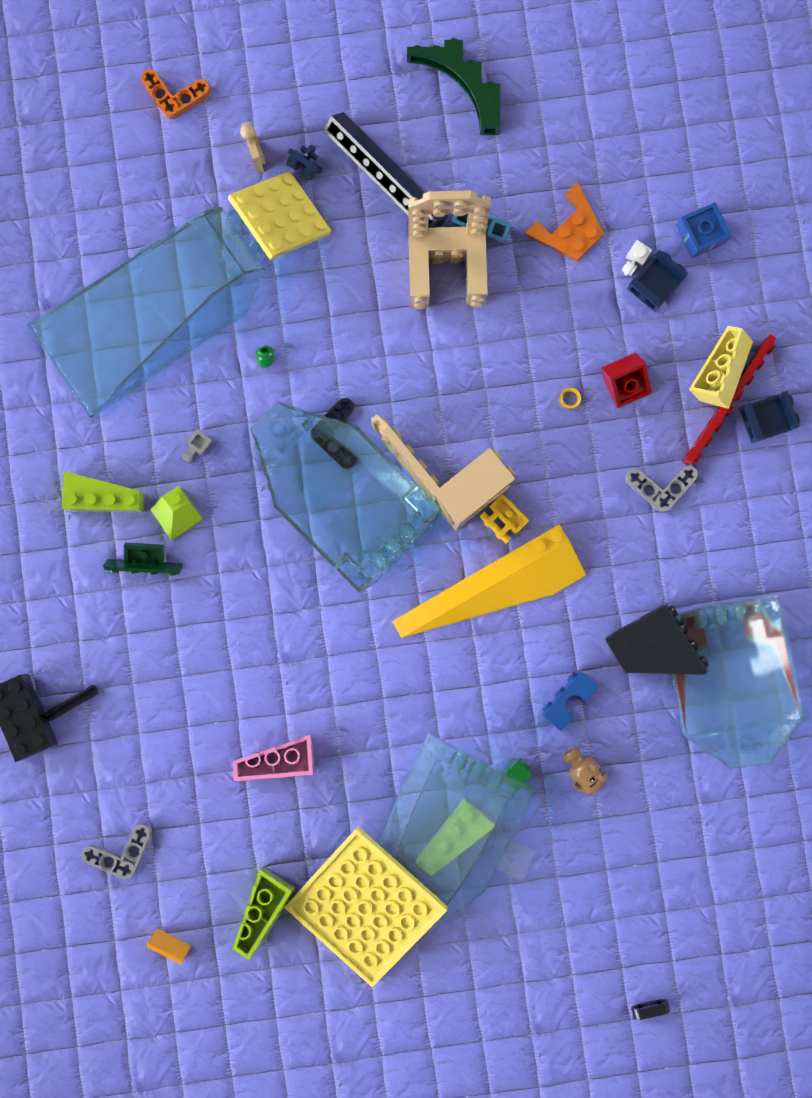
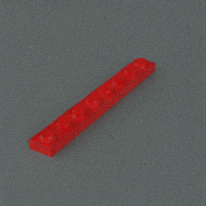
M770 334L761 343L741 374L729 409L718 407L682 460L686 465H690L693 462L697 463L701 458V450L703 447L707 448L713 439L711 435L714 431L718 432L721 428L723 417H727L734 408L732 404L735 400L738 401L742 397L744 386H748L755 377L753 376L755 370H759L765 363L763 360L765 355H769L775 348L773 343L777 339Z

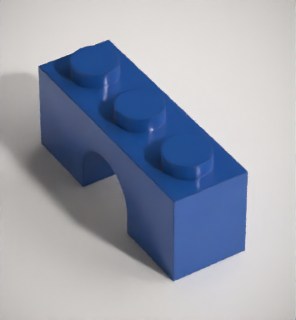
M581 671L573 672L567 679L568 684L564 688L561 686L554 694L556 698L552 702L548 701L542 708L544 712L541 715L560 731L574 717L566 708L568 698L577 695L582 700L587 701L599 687Z

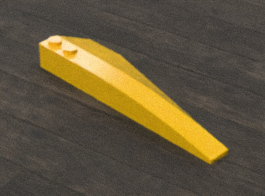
M559 524L392 622L401 638L553 595L585 577L586 574L568 537Z

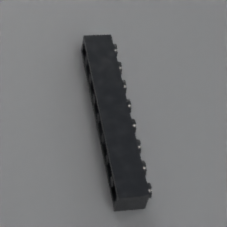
M344 112L330 117L323 131L408 215V200L414 197L418 198V200L422 199L425 192ZM433 214L429 215L428 228L441 227L448 215L445 214L442 217H436Z

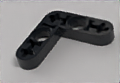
M349 398L340 399L311 429L310 433L313 441L344 469H349L354 465L355 457L332 433L354 410V404ZM342 403H349L350 410H344L341 413V415L344 417L341 418L340 415L335 412V410L337 409V411L339 412L342 409ZM331 415L336 416L338 422L336 425H329L327 418ZM323 430V436L326 439L328 436H330L331 438H329L325 442V444L322 445L321 443L324 442V440L321 437L315 438V431ZM330 442L338 444L336 452H330L327 449ZM341 449L345 450L342 452L345 457H351L350 464H342L343 459L341 456L335 457L340 453Z

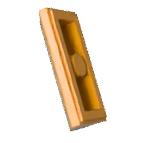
M160 929L155 930L146 945L151 950L179 964H182L191 948L189 944Z

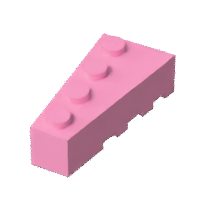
M308 735L233 761L234 781L315 775L312 736Z

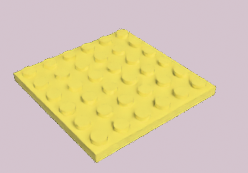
M359 826L284 907L371 987L448 910V906Z

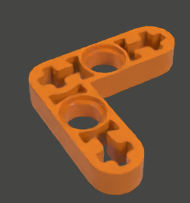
M145 70L141 75L145 88L168 119L177 118L208 98L211 93L208 82L199 79L172 96L154 70ZM148 77H151L156 84L154 87L151 84V82L148 81ZM202 87L205 91L201 92L198 88ZM163 90L165 91V96L157 98L156 93ZM188 95L191 97L189 103H182V97ZM168 102L174 111L170 112L165 103Z

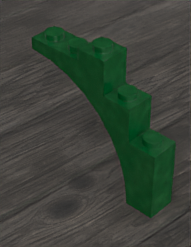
M456 38L444 40V47L438 45L430 47L413 45L407 47V63L422 64L445 73L456 81L468 94L477 113L480 135H499L500 83H482V62H477L476 60L463 61V40Z

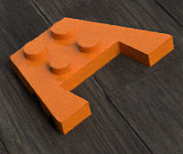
M576 183L564 197L577 210L552 234L537 221L525 232V236L530 239L533 238L539 241L540 244L547 245L555 249L556 252L578 261L603 237L604 232L580 185Z

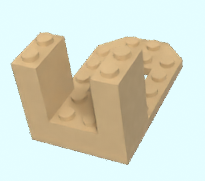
M472 190L429 191L423 194L422 199L418 200V198L414 197L408 200L410 307L424 309L426 306H429V262H432L434 265H440L443 262L460 264L465 261L466 304L471 305L473 308H479L486 304L488 295L486 229L491 207L490 197L485 195L482 198L477 197V192ZM433 214L436 217H442L445 214H454L455 216L468 214L466 227L428 228L429 215Z
M376 414L371 418L372 427L377 433H380L383 443L455 531L459 530L510 488L509 485L515 480V473L508 465L505 467L500 461L502 460L501 455L496 450L492 451L489 448L439 488L440 482L433 474L430 476L425 471L427 466L421 459L417 461L412 455L415 452L408 443L406 445L403 444L402 436L397 429L394 428L392 430L390 424L383 416L380 418Z

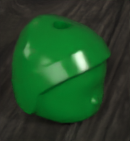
M270 346L257 348L255 353L257 364L262 368L271 366L276 360L273 348Z

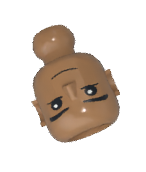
M572 747L564 753V761L572 766L569 770V776L573 781V786L578 791L591 795L605 785L607 774L598 764L597 760L591 756L582 757L580 750L576 747Z

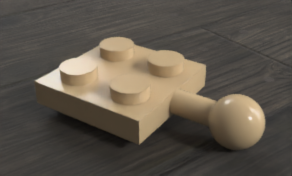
M249 121L242 123L240 134L242 138L247 140L257 174L264 172L262 165L266 163L255 127L249 124Z

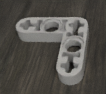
M685 466L663 490L639 469L630 470L625 476V481L656 510L665 512L692 485L698 473L693 466ZM685 472H692V479L689 477L684 482L680 481L685 477ZM630 474H637V479L640 482H642L643 480L646 481L643 485H641L640 489L637 487L638 485H640V483H638L637 481L632 482V477L630 476ZM672 484L680 486L681 491L679 494L672 493ZM647 485L652 486L654 489V493L651 496L644 493V487ZM668 495L672 497L666 502L667 507H660L661 502L659 500L665 499Z
M145 823L136 826L132 831L122 856L99 846L89 845L83 849L81 858L86 864L119 878L129 879L137 871L152 834L151 827ZM144 828L147 836L144 835L140 842L133 841V839L138 840L140 836L138 830ZM131 846H137L139 848L140 852L138 856H132L130 854L129 850ZM93 850V854L95 856L99 857L101 853L103 854V856L100 858V860L97 857L89 859V854H87V852ZM105 857L113 858L114 865L112 867L105 866ZM119 861H121L119 866L125 867L126 865H129V870H131V872L125 874V870L123 868L119 867L117 871L115 870V868L117 867Z

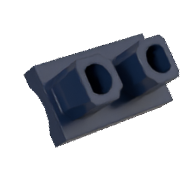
M310 145L308 148L305 146L301 147L300 151L304 155L292 148L287 152L290 156L286 165L297 170L300 163H303L305 167L301 175L309 180L314 177L316 172L320 173L323 169L310 160L312 158L316 161L319 157L315 154L316 148L313 145Z

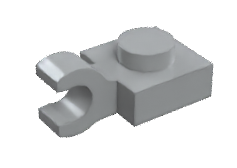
M196 429L185 443L189 449L183 454V460L190 464L197 453L200 456L205 453L213 440Z

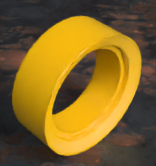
M575 388L563 390L559 398L561 406L568 410L575 409L581 401L579 391ZM568 392L574 393L577 397L576 404L571 406L565 404L563 401L564 394Z

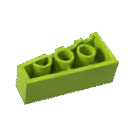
M63 471V510L68 512L144 513L145 494L143 492Z
M262 867L258 871L249 903L244 912L243 921L240 924L232 948L247 960L255 956L296 890L294 886L266 867Z

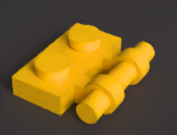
M504 494L500 495L489 506V509L493 512L491 516L485 511L479 516L484 521L483 524L486 527L489 526L496 533L495 536L499 540L502 539L505 543L511 539L506 534L509 530L516 535L529 522ZM497 517L505 524L502 529L494 521Z

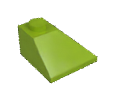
M180 486L163 495L150 509L171 541L204 520Z

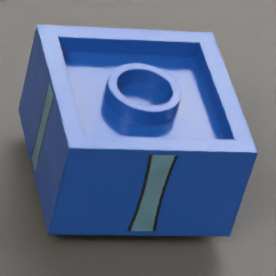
M716 202L681 217L676 224L692 258L725 244L732 236Z

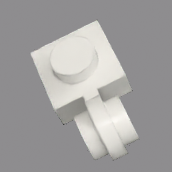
M636 240L625 257L631 262L627 261L622 268L624 275L631 276L637 268L636 265L642 267L652 249Z

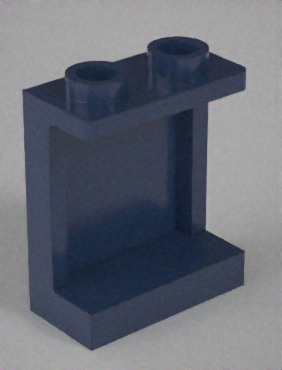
M658 250L637 277L630 282L627 290L656 312L688 273L681 264H676L671 260V256L668 253Z
M787 391L754 403L744 404L739 408L751 444L800 427L799 415L795 413L793 408V398Z

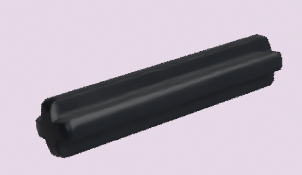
M91 685L46 711V719L53 721L99 693L97 687Z

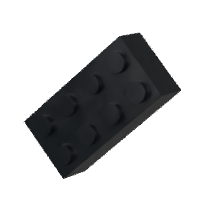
M20 674L0 683V727L14 761H22L57 745L58 742L49 721L45 717L44 709L29 674Z

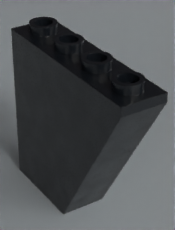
M668 602L605 638L625 673L705 675L708 673L707 667L710 665L704 655H699L697 643L694 639L690 640L687 635L689 631L684 622H679L676 617L678 612L673 605L669 606Z

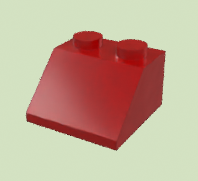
M636 352L601 367L605 384L617 408L652 393L646 363Z

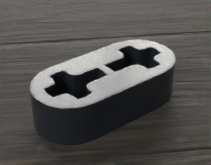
M667 999L644 1002L631 1007L633 1018L636 1020L661 1016L670 1012Z

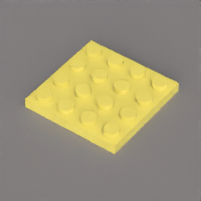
M290 171L234 192L228 197V200L270 260L326 237L331 233V229Z

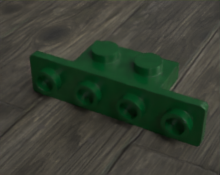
M127 542L124 544V560L107 559L103 565V570H109V572L113 573L119 571H128L131 574L147 572L150 575L164 573L169 576L180 574L183 568V563L164 562V545Z

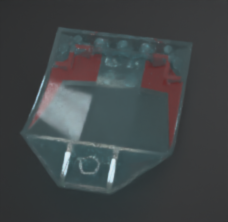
M779 596L738 600L679 612L676 616L680 623L684 622L689 631L687 633L690 640H695L699 647L697 650L699 655H704L710 665L707 667L708 673L705 675L671 674L683 737L698 745L700 749L712 757L714 756L730 769L771 763L779 750L792 736L797 726L804 720Z

